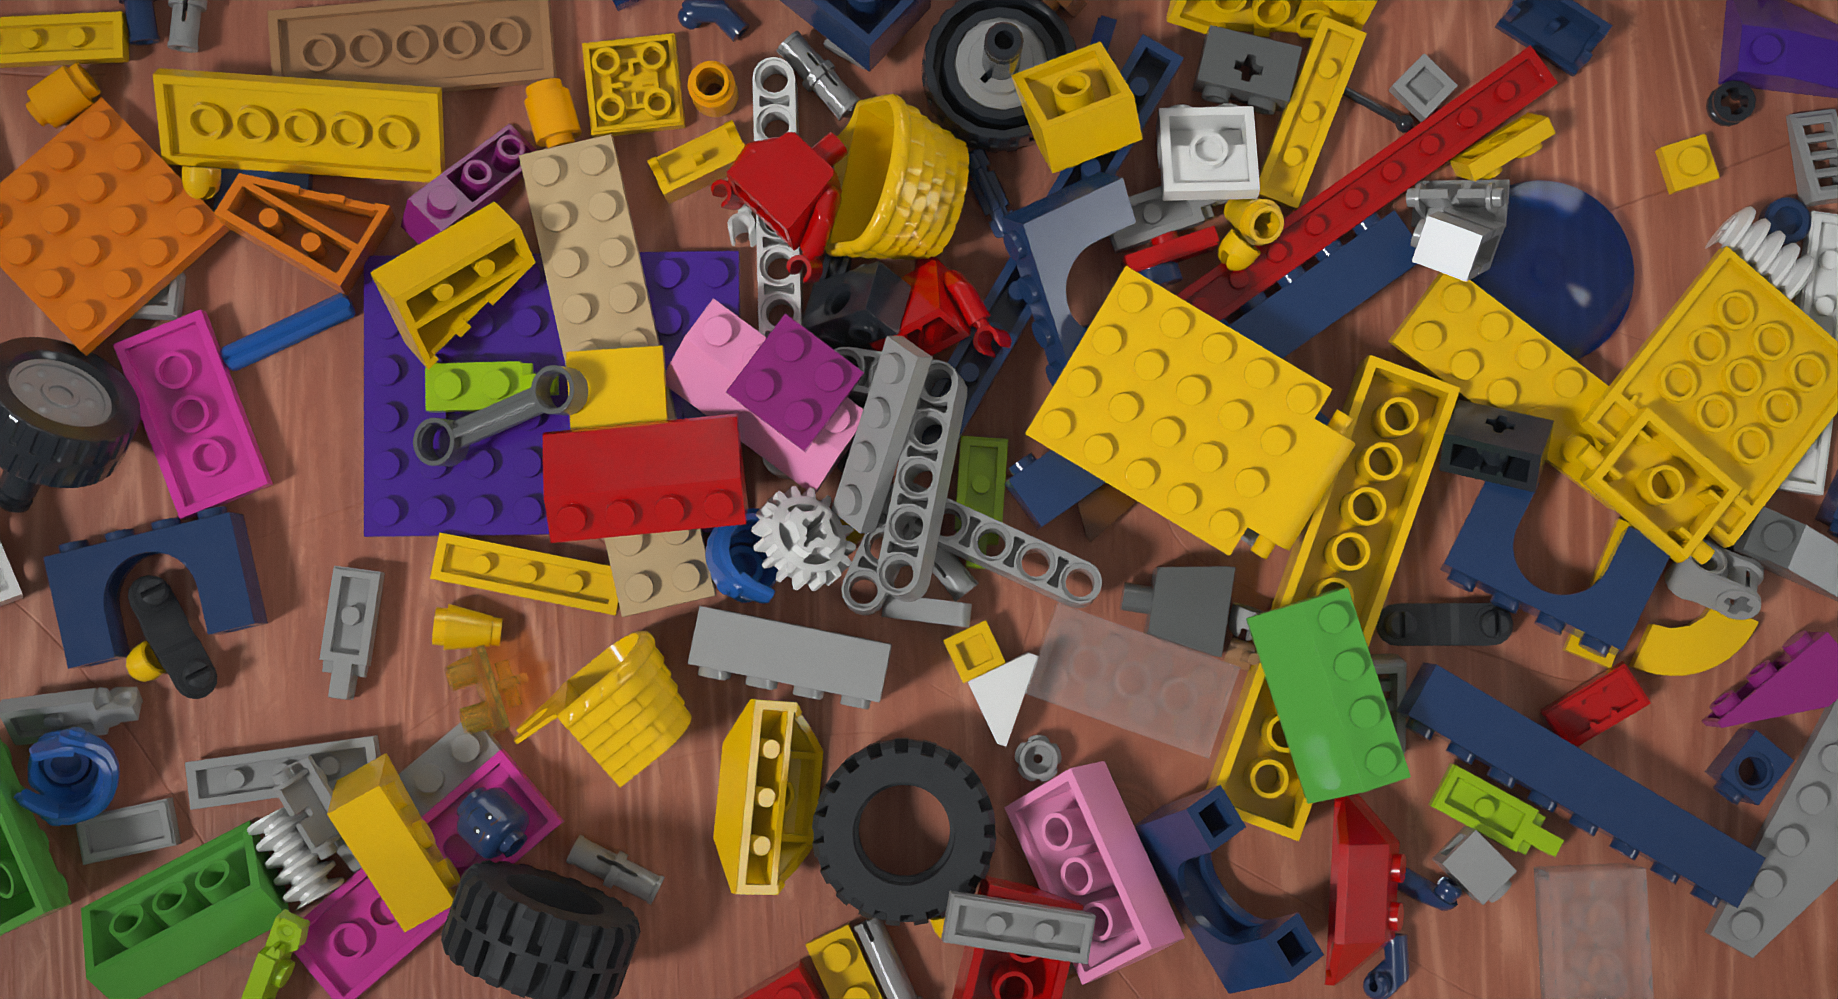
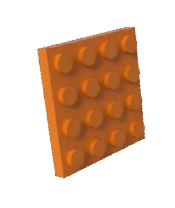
M102 97L0 183V267L86 356L230 231L219 221L212 209L202 199H194L186 193L183 188L182 179Z

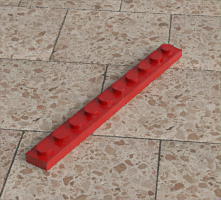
M1530 45L1284 218L1283 230L1276 240L1265 245H1254L1261 253L1245 270H1229L1226 264L1221 263L1176 296L1218 321L1227 318L1250 299L1267 290L1293 269L1311 259L1326 246L1345 235L1369 216L1379 211L1409 188L1558 84L1557 80Z

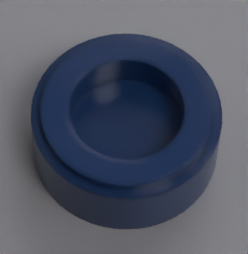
M1789 197L1771 202L1764 207L1759 216V220L1766 218L1771 223L1767 235L1779 230L1785 234L1786 237L1782 247L1802 240L1807 235L1811 226V216L1807 207L1799 200Z
M1174 261L1159 264L1139 272V274L1163 288L1183 280L1178 263Z

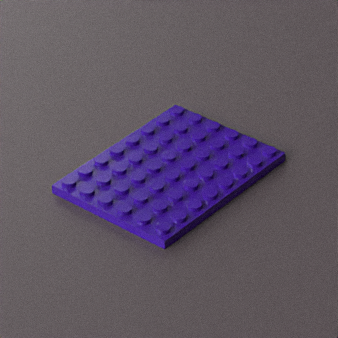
M739 251L639 252L660 346L664 347L666 370L683 338L713 298L741 318ZM541 253L532 254L535 264L494 305L487 302L467 322L471 328L461 338L455 334L435 354L439 359L436 363L521 361L522 363L533 364V374H537L542 368L550 365L566 367ZM400 255L369 256L364 264V537L439 536V532L455 536L549 535L543 490L542 435L544 432L570 430V415L543 413L469 446V451L464 460L455 466H431L423 463L417 457L413 447V437L417 427L429 418L458 420L474 412L429 413L426 411L425 366L405 344L370 274L373 270ZM562 373L558 375L559 395L551 396L552 402L557 408L561 407L568 399V381ZM671 390L677 419L706 417L705 414ZM444 426L437 430L433 439L434 451L440 459L446 455L450 446V436ZM715 527L702 528V532L711 533Z

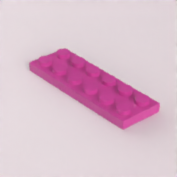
M505 749L498 751L422 816V819L428 824L434 835L440 853L444 859L448 858L453 863L460 876V880L464 871L477 862L481 863L482 861L491 860L494 863L508 861L515 864L564 822L563 818ZM480 787H485L486 789L500 787L504 789L529 815V824L524 832L527 835V841L518 852L510 857H505L502 854L493 859H485L457 832V821L459 819L457 809L470 793ZM361 868L303 917V919L310 921L307 940L298 950L293 952L332 999H357L445 924L450 908L404 932Z

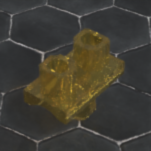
M484 645L470 649L466 657L453 662L444 669L452 692L475 685L481 701L458 710L465 734L483 733L490 730L491 735L506 731L510 724L500 693L504 692L508 708L522 705L517 687L529 683L527 673L513 676L508 659L495 663L499 681H496Z

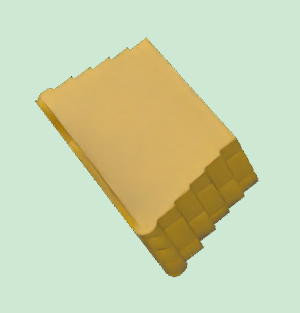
M884 94L858 101L850 122L837 136L845 145L848 155L834 166L842 189V201L825 248L826 253L833 257L890 258L907 261L926 259L939 255L943 252L944 247L947 246L954 233L964 203L969 174V153L966 142L955 138L950 131L944 130L939 125L931 122L926 116L921 115L919 109L906 104L905 100L896 94Z
M635 631L612 644L565 681L544 704L516 728L519 734L514 738V742L519 744L558 718L621 788L667 751L686 731L692 717L684 707V699L677 692V684L670 677L671 671L664 664V656L655 647L654 637L647 631Z

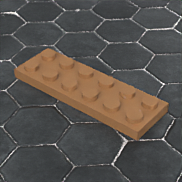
M382 0L267 11L272 76L441 87L442 92L530 85L540 80L557 78L550 0Z

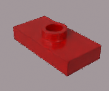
M1214 225L1179 237L1177 230L1167 232L1151 239L1152 247L1125 255L1121 266L1123 269L1125 266H1128L1139 273L1166 262L1174 261L1179 263L1212 252L1220 240Z
M1621 661L1542 708L1541 713L1556 735L1578 747L1648 706L1651 702L1625 662Z

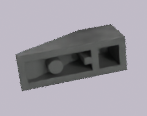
M1763 507L1736 543L1725 548L1741 556L1753 558L1763 566V569L1838 602V543L1803 523Z

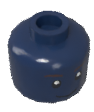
M480 787L474 790L462 801L457 809V815L459 816L457 821L458 834L485 859H493L502 854L505 857H510L518 852L527 841V835L524 832L529 824V815L500 787L489 789Z

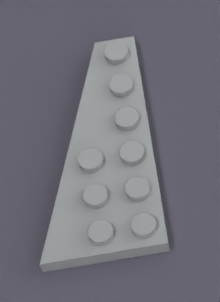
M1838 699L1829 707H1825L1750 846L1751 850L1766 859L1738 908L1720 902L1705 930V933L1751 958L1756 956L1838 879Z

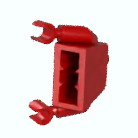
M787 132L780 137L749 142L744 146L730 169L726 171L728 180L719 179L713 182L711 193L713 196L724 198L727 195L721 204V208L739 210L745 203L794 251L800 247L803 251L802 255L791 257L787 262V270L791 275L799 274L803 263H805L807 273L803 277V283H814L822 276L823 265L818 256L823 255L842 201L841 185L833 167L848 155V151L841 140L831 132L812 148L795 132Z
M931 256L926 259H917L914 264V270L901 277L912 287L899 333L894 336H903L930 356L970 336L971 327H975L977 330L973 343L978 352L996 357L991 347L993 338L1000 346L1005 348L1011 347L1012 341L1008 332L992 327L987 319L990 317V313L974 286L959 271L949 270L938 258ZM886 338L872 342L870 346L876 351L882 352Z

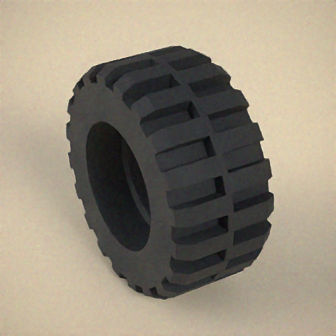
M909 737L895 738L870 744L859 752H855L834 771L818 799L813 816L812 829L814 841L812 844L815 858H818L821 866L820 873L826 884L830 883L837 892L836 897L846 906L849 903L859 910V915L870 920L873 917L885 920L886 925L900 926V922H914V926L929 923V919L939 915L942 918L945 917L950 890L970 894L976 892L977 885L981 879H985L989 871L993 852H995L996 821L994 810L984 785L972 767L968 766L960 756L950 749L947 750L938 746L937 743L924 739L922 741L909 739ZM911 785L928 791L942 804L949 819L950 836L943 855L933 866L918 874L895 875L880 869L868 858L860 841L859 824L866 805L875 795L893 786Z
M488 860L481 863L477 862L464 871L441 933V941L445 954L449 955L450 960L456 966L464 967V971L471 976L479 977L493 987H501L511 991V994L533 999H614L619 995L641 931L638 918L629 907H624L621 901L605 895L603 891L595 887H589L582 884L581 881L571 877L560 876L556 872L546 869L540 870L521 863L516 865L508 861L494 863Z

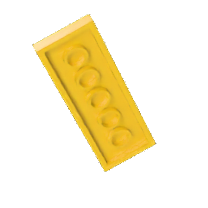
M158 68L153 73L161 156L166 164L415 182H431L445 171L441 87Z
M1440 272L1388 342L1438 380L1460 387L1459 396L1468 402L1554 420L1546 462L1608 509L1614 510L1581 482V476L1587 467L1576 458L1580 450L1589 443L1599 452L1604 447L1579 423L1609 386L1471 280L1466 282Z

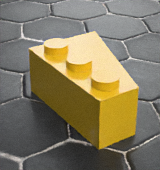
M494 201L373 270L370 274L405 344L429 370L439 360L435 354L455 334L461 338L471 328L467 322L487 302L494 305L535 264V260L520 226Z
M385 753L336 780L327 815L403 931L407 932L450 908L460 883V876L450 859H444L440 853L430 827L419 814L388 754Z

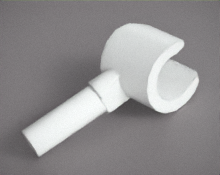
M745 203L738 210V213L732 215L727 222L730 241L735 246L736 236L746 232L749 233L750 246L754 247L757 244L756 223L751 215L752 210Z

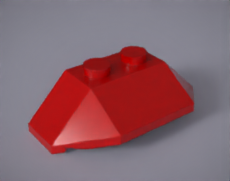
M1359 794L1334 798L1324 985L1335 986L1348 979L1395 938V931L1400 932L1403 926L1404 907L1402 902H1397L1398 883H1403L1405 879L1406 856L1405 854H1399V840Z

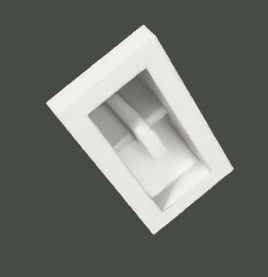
M1026 652L991 671L967 681L997 744L1007 746L1038 657L1037 655Z

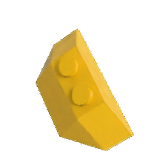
M750 699L723 741L713 839L731 893L779 895L785 886L784 882L798 869L813 848L814 832L812 824L819 799L823 749L811 727L802 716V711L797 702Z

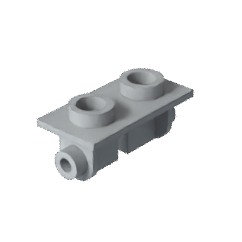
M1472 180L1420 181L1415 184V188H1409L1406 193L1407 207H1413L1411 226L1416 227L1421 219L1426 220L1428 215L1438 211L1441 212L1442 209L1452 205L1506 224L1510 180H1477L1476 182Z
M311 755L283 767L282 771L272 776L276 784L272 789L276 792L290 817L303 809L306 811L308 817L296 824V827L312 854L317 853L320 859L323 860L337 852V847L346 844L327 815L333 791L328 785L324 771L316 765Z

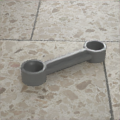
M557 365L546 366L535 375L531 388L458 420L443 418L424 420L414 433V451L417 457L427 465L455 466L464 460L470 445L543 413L569 416L579 412L584 407L588 398L587 381L584 375L577 369ZM562 373L569 382L570 392L566 402L557 408L552 402L550 388L554 379ZM444 426L450 436V446L446 455L440 459L434 451L433 439L437 430Z

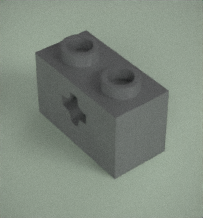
M1210 25L1204 38L1192 91L1201 92V97L1204 100L1213 103L1226 104L1229 103V100L1248 104L1247 106H1253L1254 112L1258 114L1273 115L1275 111L1282 112L1290 101L1302 47ZM1241 66L1250 68L1249 75L1252 77L1249 82L1241 80L1242 72L1239 71Z

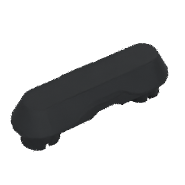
M146 575L139 577L130 586L128 599L157 660L166 670L180 694L191 699H200L208 696L217 685L218 676L215 667L189 625L187 617L171 587L158 576Z
M1396 603L1388 605L1381 610L1376 629L1383 641L1394 646H1493L1501 644L1509 638L1513 630V619L1508 611L1492 603Z

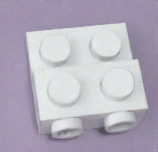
M1226 103L1216 107H1191L1185 104H1178L1169 108H1159L1156 123L1158 168H1161L1163 201L1258 199L1260 183L1253 106H1238Z

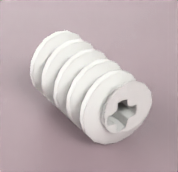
M1752 206L1745 207L1733 214L1719 227L1708 241L1705 249L1718 242L1722 244L1721 248L1728 246L1791 301L1811 278V271L1815 260L1810 255L1797 259L1800 247L1796 243H1790L1782 247L1786 237L1785 234L1779 230L1767 235L1771 226L1770 221L1764 218L1752 224L1756 210Z
M285 807L251 824L247 828V832L249 835L265 834L264 838L256 845V849L258 852L274 851L272 856L265 862V866L267 869L283 868L274 879V883L276 886L292 885L282 899L284 903L300 901L301 904L296 909L298 910L339 888L345 881L343 877L327 879L326 875L336 865L334 860L318 862L317 858L319 855L310 852L308 845L297 829L296 824L308 816L306 811L302 810L290 817Z

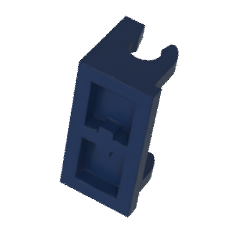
M1512 0L1495 25V28L1526 48L1531 45L1540 57L1573 77L1593 56L1592 51L1605 38L1613 25L1573 0Z

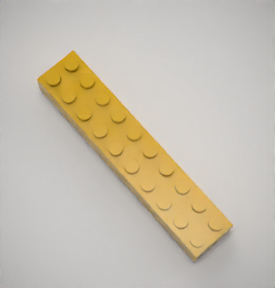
M1372 355L1359 362L1342 409L1343 413L1354 419L1344 436L1356 444L1296 539L1270 610L1337 588H1348L1367 646L1369 647L1459 395L1460 387ZM1259 662L1256 665H1250L1206 790L1221 785L1242 821L1299 841L1313 803L1308 804L1306 802L1261 663Z

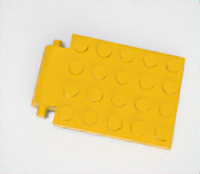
M1728 246L1718 249L1579 423L1580 426L1604 445L1599 452L1589 443L1577 454L1576 458L1587 467L1581 476V482L1652 543L1668 554L1676 563H1681L1691 556L1701 565L1705 564L1713 556L1715 550L1703 541L1704 537L1708 534L1723 548L1734 545L1838 412V341Z
M1128 266L1124 267L1025 432L1029 437L1229 556L1247 527L1259 534L1250 550L1266 560L1276 544L1290 551L1356 444L1344 436L1354 420L1350 416L1337 409L1327 426L1315 419L1333 390L1332 388Z

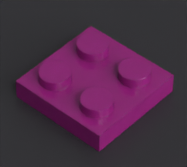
M784 314L727 389L726 393L806 453L865 374L787 314Z

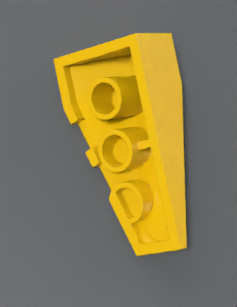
M1171 0L1166 18L1169 23L1206 34L1210 25L1233 31L1253 32V35L1258 37H1269L1270 32L1298 33L1301 38H1313L1319 20L1323 16L1361 31L1378 0Z

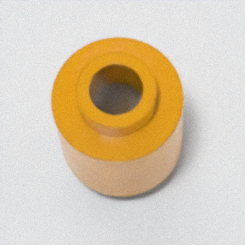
M705 61L698 64L689 75L688 91L698 111L708 117L715 118L725 116L734 109L739 96L738 88L732 72L726 65L717 61ZM712 88L722 89L715 95H707Z
M75 62L70 67L62 65L28 89L27 95L30 101L25 105L41 126L45 127L51 124L54 128L59 129L95 103L93 98L99 95L101 90L85 68L78 62Z
M544 79L525 88L527 98L524 100V105L537 146L552 148L574 143V139L580 136L582 131L568 88L563 87L561 79Z

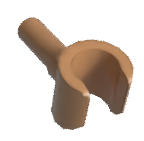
M1232 636L1223 663L1248 671L1250 664L1256 665L1260 660L1258 654L1255 653L1254 643Z

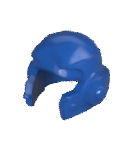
M759 508L748 509L746 524L715 527L707 540L705 556L712 580L717 585L719 592L740 603H749L752 600L759 604L769 603L775 594V590L772 587L777 581L778 569L775 566L764 569L762 563L768 557L765 552L754 551L753 547L762 539V537L751 532L752 527L760 520L756 516Z
M72 727L71 729L45 733L38 739V742H35L29 748L30 757L27 766L28 782L40 794L25 789L21 793L17 792L13 797L20 806L40 815V818L51 826L72 825L92 819L108 807L115 795L120 778L119 761L111 746L83 728Z

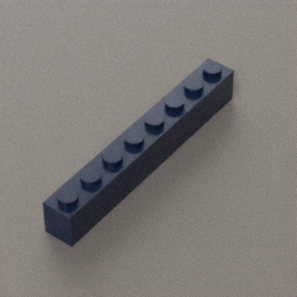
M1423 662L1395 711L1408 719L1405 727L1429 741H1431L1433 735L1440 737L1449 743L1445 751L1470 765H1472L1474 759L1490 767L1486 774L1490 778L1513 789L1515 783L1531 791L1527 798L1531 802L1554 813L1556 807L1561 808L1572 815L1568 821L1572 826L1593 837L1597 831L1602 832L1612 838L1609 844L1610 848L1634 861L1638 855L1653 862L1649 869L1652 873L1675 885L1679 878L1694 886L1690 895L1711 907L1717 908L1719 903L1722 902L1738 908L1766 859L1437 664Z

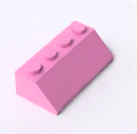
M713 298L685 335L666 370V386L706 416L737 414L741 442L806 490L810 487L814 488L816 493L851 447L863 409L849 398H846L806 453L726 393L727 389L756 353L766 337Z
M1105 761L1070 768L1004 807L1040 889L1083 904V911L1092 912L1096 915L1088 964L1073 962L1082 985L1147 958L1185 938Z

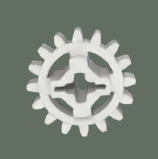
M792 486L784 494L781 491L775 493L757 511L756 516L760 520L752 527L751 531L762 537L753 547L754 551L766 553L768 558L762 563L764 569L775 566L778 569L776 580L781 582L787 576L792 578V585L795 590H799L806 583L811 591L818 590L823 584L827 586L832 584L851 565L852 561L847 556L856 549L854 543L846 540V537L854 531L853 527L842 525L840 522L841 518L829 508L831 497L827 495L821 501L817 500L814 488L810 487L802 495L796 486Z

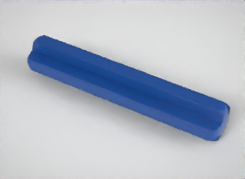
M338 293L222 347L220 350L222 359L229 370L238 371L354 317L356 314L354 305L349 296Z

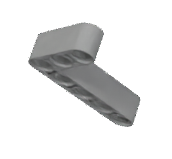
M853 347L834 349L852 364H858V368L865 374L847 398L866 402L882 352ZM933 359L931 360L899 457L877 566V580L880 587L889 595L903 602H913L920 599L927 592L930 585L967 399V386L957 371L949 363ZM942 378L952 379V386L946 395L941 397H933L931 395L932 387L938 380ZM941 425L942 434L939 440L933 444H923L922 435L929 426ZM924 471L932 472L933 481L931 486L923 492H914L913 481L915 477ZM912 519H922L923 530L921 534L913 540H905L903 537L905 525ZM903 566H912L913 579L911 583L904 588L896 589L893 583L896 571Z
M894 483L890 485L875 532L865 533L841 588L843 599L848 608L854 613L863 616L879 611L888 596V593L878 583L877 566L879 559L872 555L871 546L875 540L884 536ZM913 483L914 492L927 490V488ZM947 498L944 514L955 515L959 518L962 526L954 536L946 537L939 535L937 547L1069 607L1077 609L1087 607L1094 602L1100 593L1102 586L1101 574L1097 567L1090 562ZM912 519L905 525L903 529L905 540H913L921 534L923 530L922 519ZM989 533L999 535L1005 542V549L998 556L990 557L984 555L978 548V541L982 536ZM1038 553L1044 556L1048 561V571L1038 577L1028 575L1022 568L1021 563L1026 555ZM900 568L896 571L894 575V581L900 571ZM1079 572L1088 576L1092 582L1091 593L1083 597L1071 594L1066 587V579L1069 575ZM860 580L872 581L878 588L877 596L868 604H859L851 598V589Z

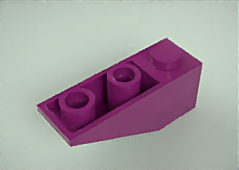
M509 123L409 197L400 227L418 244H421L494 201L498 203L523 178L519 155L537 150Z
M1803 630L1795 634L1783 644L1782 648L1785 652L1772 663L1770 660H1766L1754 667L1746 675L1749 682L1738 691L1730 690L1716 698L1709 706L1712 712L1701 721L1705 726L1724 728L1829 707L1838 699L1837 642L1828 632H1807Z

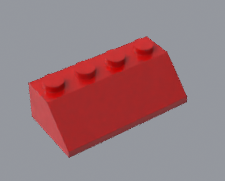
M737 414L544 432L542 435L544 503L551 543L743 525L747 522L748 497Z
M987 875L985 879H981L977 895L1083 911L1084 908L1083 904L1030 885ZM965 946L952 999H1062L1070 962Z

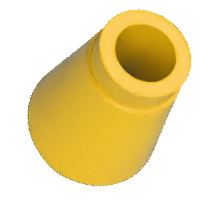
M1259 198L1229 199L1225 205V218L1252 245L1260 246L1271 243L1280 236L1283 230L1284 218L1281 209L1272 200Z
M448 604V608L436 607L432 645L444 646V651L490 647V645L500 646L503 618H496L452 604Z

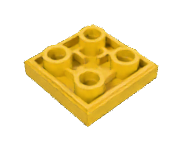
M675 33L582 43L590 127L593 138L609 134L619 136L686 128Z
M663 346L566 352L567 367L580 371L588 384V398L584 407L579 412L570 415V430L669 420L665 352ZM568 382V396H569L570 387H569V382Z

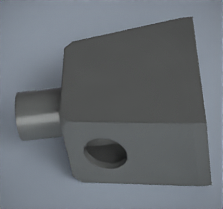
M1236 567L1154 568L1151 586L1124 582L1120 610L1146 614L1144 634L1208 656L1222 657Z

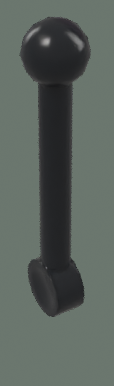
M1346 86L1343 93L1344 96L1395 123L1399 132L1407 133L1413 128L1414 121L1411 116H1400Z

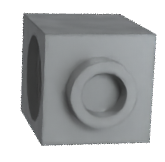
M1464 826L1432 858L1450 878L1461 885L1462 890L1472 900L1482 905L1488 900L1493 903L1500 899L1512 885L1509 879L1517 872L1477 830Z

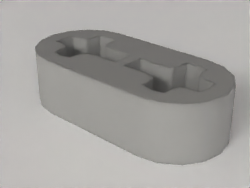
M888 594L882 607L881 617L969 628L972 604L920 598L913 602H903Z

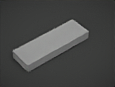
M950 890L941 939L945 943L1088 964L1096 915L1092 912Z

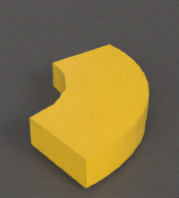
M1706 607L1700 617L1685 626L1667 628L1656 624H1648L1629 667L1642 672L1664 676H1683L1709 670L1728 660L1738 652L1751 637L1759 622L1752 618L1745 620L1728 618L1720 612Z

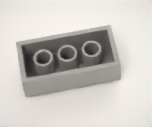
M699 606L688 664L699 666L698 675L708 678L726 680L731 678V673L747 676L745 685L774 690L777 689L778 682L794 685V695L821 700L824 697V692L842 695L840 704L869 709L871 701L880 702L882 699L892 644L712 607Z

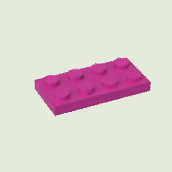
M197 310L113 344L125 378L132 385L139 399L143 425L180 519H189L196 516L197 512L201 510L219 507L273 485L230 371L222 359L221 348L206 311Z

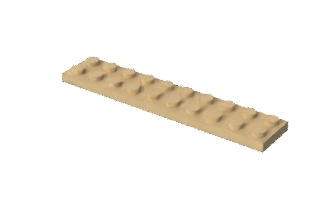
M609 134L519 155L566 367V352L660 346L613 136ZM667 387L668 419L676 420L671 390ZM702 529L604 538L622 617L717 596L714 581L706 564V545Z

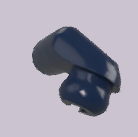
M685 0L682 2L683 8L678 12V20L683 27L694 30L699 28L702 22L715 23L733 42L741 38L750 26L725 0Z
M1407 867L1404 882L1398 883L1397 889L1412 899L1441 911L1454 909L1458 905L1457 899L1462 895V887L1454 879L1442 877L1435 884Z
M1395 933V938L1384 947L1385 958L1365 977L1363 990L1371 999H1387L1391 997L1409 979L1407 934Z

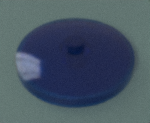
M1535 180L1510 185L1506 227L1502 233L1490 269L1477 274L1476 277L1470 280L1574 360H1578L1599 348L1619 327L1630 305L1635 271L1628 239L1621 225L1603 204L1576 187L1554 181Z

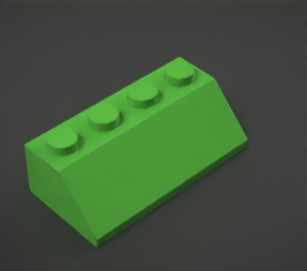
M1337 588L1246 618L1308 804L1367 792L1411 777L1348 588Z
M1 738L0 936L49 916L72 904L68 896L66 879L58 872L49 852L47 835L39 828L33 812L20 806L13 798L17 792L21 793L25 788L20 785L12 766L11 752L8 746L1 741Z
M249 820L82 907L81 918L86 979L108 999H138L272 929L276 916L284 909L289 910L288 903H284L282 899L286 894L285 885L276 886L274 883V879L279 875L277 869H267L265 866V862L270 858L268 851L258 852L256 849V845L262 840L260 835H249L247 832V828L253 823Z

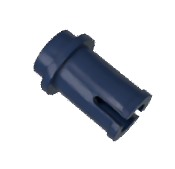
M119 0V3L124 4L130 45L143 46L159 43L160 36L158 35L153 4L157 0Z

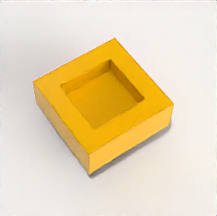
M1705 134L1660 147L1655 151L1669 195L1704 185L1720 178Z
M986 620L943 640L963 683L1006 663Z

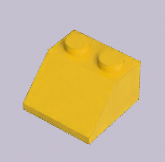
M1101 41L1011 75L1036 144L1052 173L1072 168L1082 162L1111 151L1119 150L1124 146L1143 139L1134 94Z

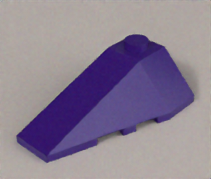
M1727 0L1718 85L1736 80L1744 82L1753 89L1838 98V24L1785 0Z

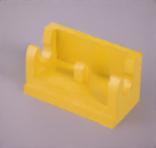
M733 120L723 123L724 125L658 157L655 156L647 160L669 204L711 185L716 180L727 177L726 171L730 169L745 146Z

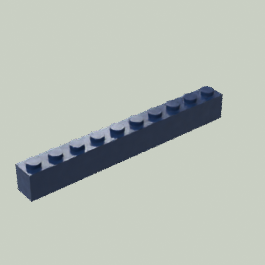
M1142 34L1120 71L1134 94L1141 133L1176 76L1184 57ZM1136 142L1119 150L1111 151L1082 162L1072 168L1062 170L1047 196L1097 172L1116 176ZM1011 257L983 302L990 313V317L987 319L992 327L1008 332L1012 341L1011 347H1002L993 338L991 347L996 357L984 355L974 347L973 339L977 330L975 327H971L970 336L959 342L947 362L957 371L967 386V399L958 441L1033 317L1030 305L1023 299L1019 291L1018 279L1021 277L1016 261ZM942 378L938 380L931 390V395L933 397L946 395L952 386V379ZM929 426L922 435V443L929 445L937 442L942 434V426Z
M1395 210L1383 219L1377 213H1374L1353 228L1357 237L1343 246L1339 239L1335 240L1315 255L1320 263L1307 272L1299 265L1277 281L1282 288L1269 298L1262 291L1240 307L1244 316L1229 325L1225 318L1220 320V322L1283 359L1417 265V263L1412 262L1416 250L1415 247L1411 246L1413 235ZM1050 450L1038 459L1031 452L1012 465L1009 470L1013 477L1008 479L1005 486L1036 530H1039L1106 482Z

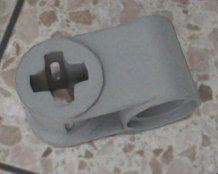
M1703 539L1705 543L1715 550L1713 556L1705 564L1701 565L1693 557L1689 556L1688 559L1681 563L1674 561L1666 570L1664 575L1665 583L1681 599L1693 601L1736 620L1752 618L1761 609V597L1757 591L1758 585L1764 579V569L1753 558L1741 556L1719 547L1709 540ZM1747 571L1750 573L1749 577H1746ZM1730 599H1734L1733 605L1730 603Z

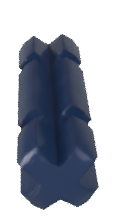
M979 148L969 151L968 176L971 175L973 179L969 182L984 215H990L992 219L988 223L994 236L998 239L1003 238L1006 230L1001 217L1014 211H1008L1006 207L1010 205V202L995 171H989L988 169L991 162L985 150Z

